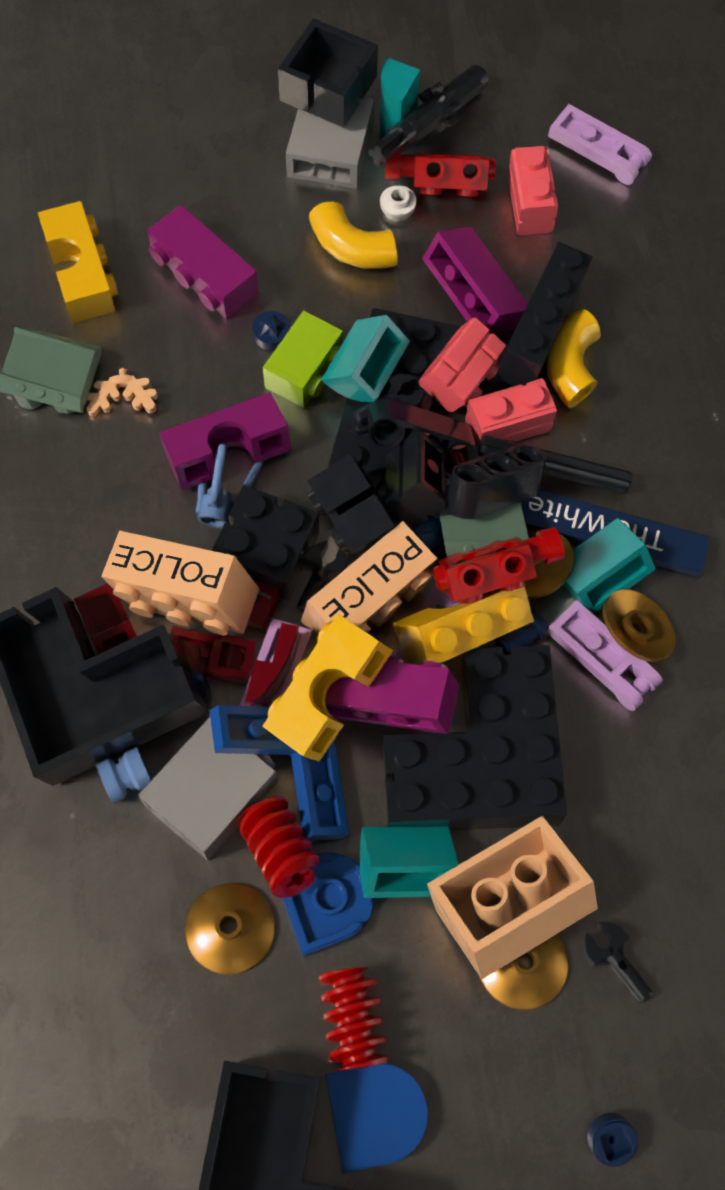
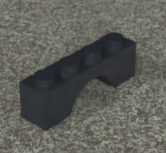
M558 241L506 347L495 377L496 379L512 386H525L526 383L538 379L561 325L583 283L593 259L592 255Z

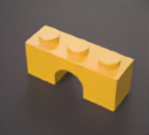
M81 201L37 212L54 264L69 260L77 261L74 266L56 272L72 324L116 312L112 297L119 295L113 274H105L103 267L108 266L109 263L103 243L95 245L93 237L100 236L93 214L85 215Z
M525 586L513 591L493 590L484 593L485 597L474 603H461L442 609L426 608L393 622L404 661L416 665H422L424 661L442 663L534 622Z
M338 613L333 621H329L323 626L317 638V645L309 657L303 659L297 665L293 672V681L285 693L276 698L268 710V718L262 726L303 757L320 762L344 725L327 710L325 698L329 687L336 680L344 677H351L369 687L393 652L391 648Z

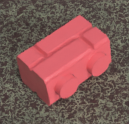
M548 147L515 148L511 150L507 176L517 234L520 236L549 234L554 229L558 203L556 194H554L555 186Z
M472 317L453 335L418 380V385L424 388L430 396H434L436 401L448 412H454L463 405L467 408L468 400L480 397L483 391L478 386L484 378L489 381L496 375L501 363L499 358L505 352L506 344L495 334H490L489 329L477 318Z
M541 378L528 382L525 386L518 385L468 400V412H466L465 422L474 430L477 448L479 449L480 441L485 435L517 442L550 432L557 410L546 383Z

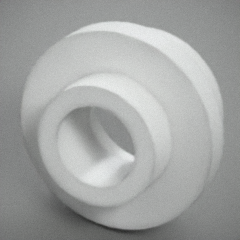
M394 185L382 192L380 207L387 218L393 221H403L414 212L416 196L408 187Z

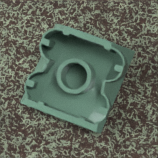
M14 326V336L0 373V392L13 395L22 408L35 409L45 403L52 405L59 413H83L101 357V346L25 326Z
M521 502L473 519L455 517L445 507L439 511L447 558L454 553L468 552L488 546L498 540L504 541L514 537H519L522 540L529 539ZM500 548L496 552L505 550L506 548ZM460 560L456 564L465 562L466 560Z

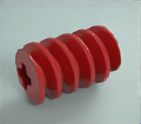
M274 796L249 806L238 816L236 825L240 827L243 839L247 841L250 852L254 854L256 864L262 869L264 879L270 883L272 894L278 898H288L306 891L313 884L316 878V873L313 870L320 861L318 854L310 851L312 848L310 840L302 837L304 834L303 828L295 823L296 816L294 812L287 810L288 801L282 796Z
M369 967L341 969L323 973L319 976L320 984L333 987V989L321 995L322 1003L336 1006V1008L324 1014V1022L338 1025L337 1028L326 1034L328 1042L341 1045V1047L328 1054L329 1061L343 1064V1067L335 1072L379 1066L389 1061L387 1055L374 1053V1048L386 1042L385 1036L371 1033L372 1028L383 1023V1017L371 1015L368 1011L381 1003L380 998L366 995V990L378 984L377 979L363 975V972L369 969Z

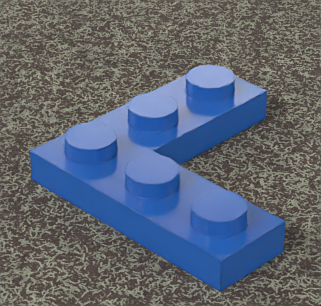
M217 705L210 710L215 753L291 755L301 826L304 831L303 837L309 840L342 839L350 835L334 741L320 762L303 757L262 727L268 718L270 707Z

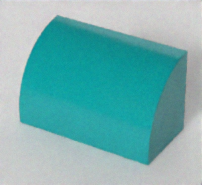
M388 57L382 65L380 79L379 129L382 137H385L390 128L418 107L420 69Z
M387 315L356 320L321 381L337 393L352 400L374 402L380 395L410 340Z
M617 518L573 549L575 557L573 571L563 585L575 601L578 600L594 614L603 608L604 602L613 592L631 588L656 570L646 545Z
M448 826L362 827L360 839V878L364 898L431 897L427 883L459 865Z

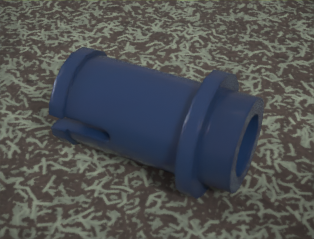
M531 610L534 622L494 639L497 647H503L504 655H509L511 647L527 646L536 638L543 639L545 637V631L549 628V625L537 610Z

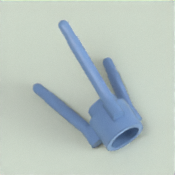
M220 444L218 447L211 488L207 491V482L198 485V501L195 510L200 523L216 528H223L224 523L229 524L228 515L234 505L231 500V493L220 489L226 453V445ZM263 461L254 464L243 485L252 487L263 465Z

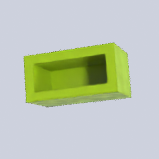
M303 310L263 366L265 388L304 408L311 397H318L323 390L325 383L321 379L343 343V330Z

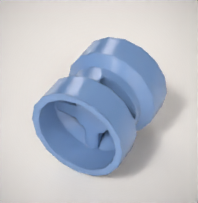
M137 746L124 751L117 764L109 758L96 763L99 775L112 803L125 799L128 793L127 788L130 787L131 790L137 789L142 791L152 781Z

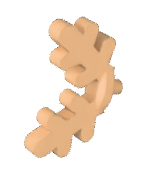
M121 368L119 369V375L109 377L108 381H96L94 383L98 393H89L87 398L89 405L86 408L91 417L98 416L102 409L105 413H109L112 408L108 401L112 398L113 401L119 402L121 395L118 388L126 387L123 391V396L126 401L133 399L132 406L134 410L140 411L144 407L147 413L152 414L157 409L154 400H157L158 394L155 389H150L151 383L148 378L135 379L134 376L127 375V369Z

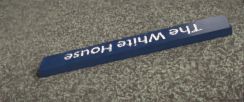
M446 469V491H445L446 497H447L448 488H449L450 479H451V474H452V471H451V470H447V469ZM539 490L535 497L521 502L526 528L529 531L555 527L559 534L564 536L569 542L582 544L612 521L619 518L646 545L655 566L698 578L703 572L710 536Z

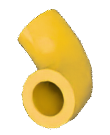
M334 201L321 203L310 211L309 220L319 243L324 250L338 261L361 269H382L397 266V249L391 229L368 232L358 229L349 222L343 205Z
M583 308L576 309L564 319L545 361L548 380L561 401L568 408H572L582 402L595 389L598 383L584 365L583 356L585 350L600 339L601 332L597 320L589 311Z

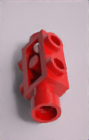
M399 152L386 163L385 180L400 181V177H413L414 187H421L422 194L440 195L444 188L457 189V195L478 196L479 190H487L488 181H494L496 158L435 153H415V155ZM431 162H436L440 165L438 170L434 172L428 171L426 167ZM467 164L475 165V169L471 173H465L463 169Z
M550 527L537 531L536 536L522 540L519 537H514L504 541H494L488 546L468 552L454 553L448 558L437 561L439 566L433 567V575L438 590L440 592L445 591L454 602L460 601L462 604L474 603L485 597L484 593L493 590L513 591L522 588L526 580L537 577L534 567L535 563L544 561L546 564L563 560L565 558L564 546L558 530L555 527ZM500 548H506L505 550L496 552ZM460 560H466L465 562L456 564Z

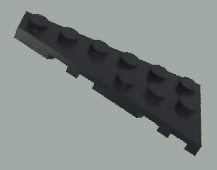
M372 308L370 318L387 315L410 340L390 377L396 374L416 376V386L400 393V395H412L414 392L422 389L418 385V380L461 326ZM388 381L386 382L378 398L388 394ZM424 390V397L420 408L432 412L438 402L434 396H430ZM347 398L328 467L352 454L359 461L377 491L386 475L387 454L390 451L373 445L368 435L367 422L358 424L354 419V410L370 402H360ZM382 421L378 425L388 426L393 422Z

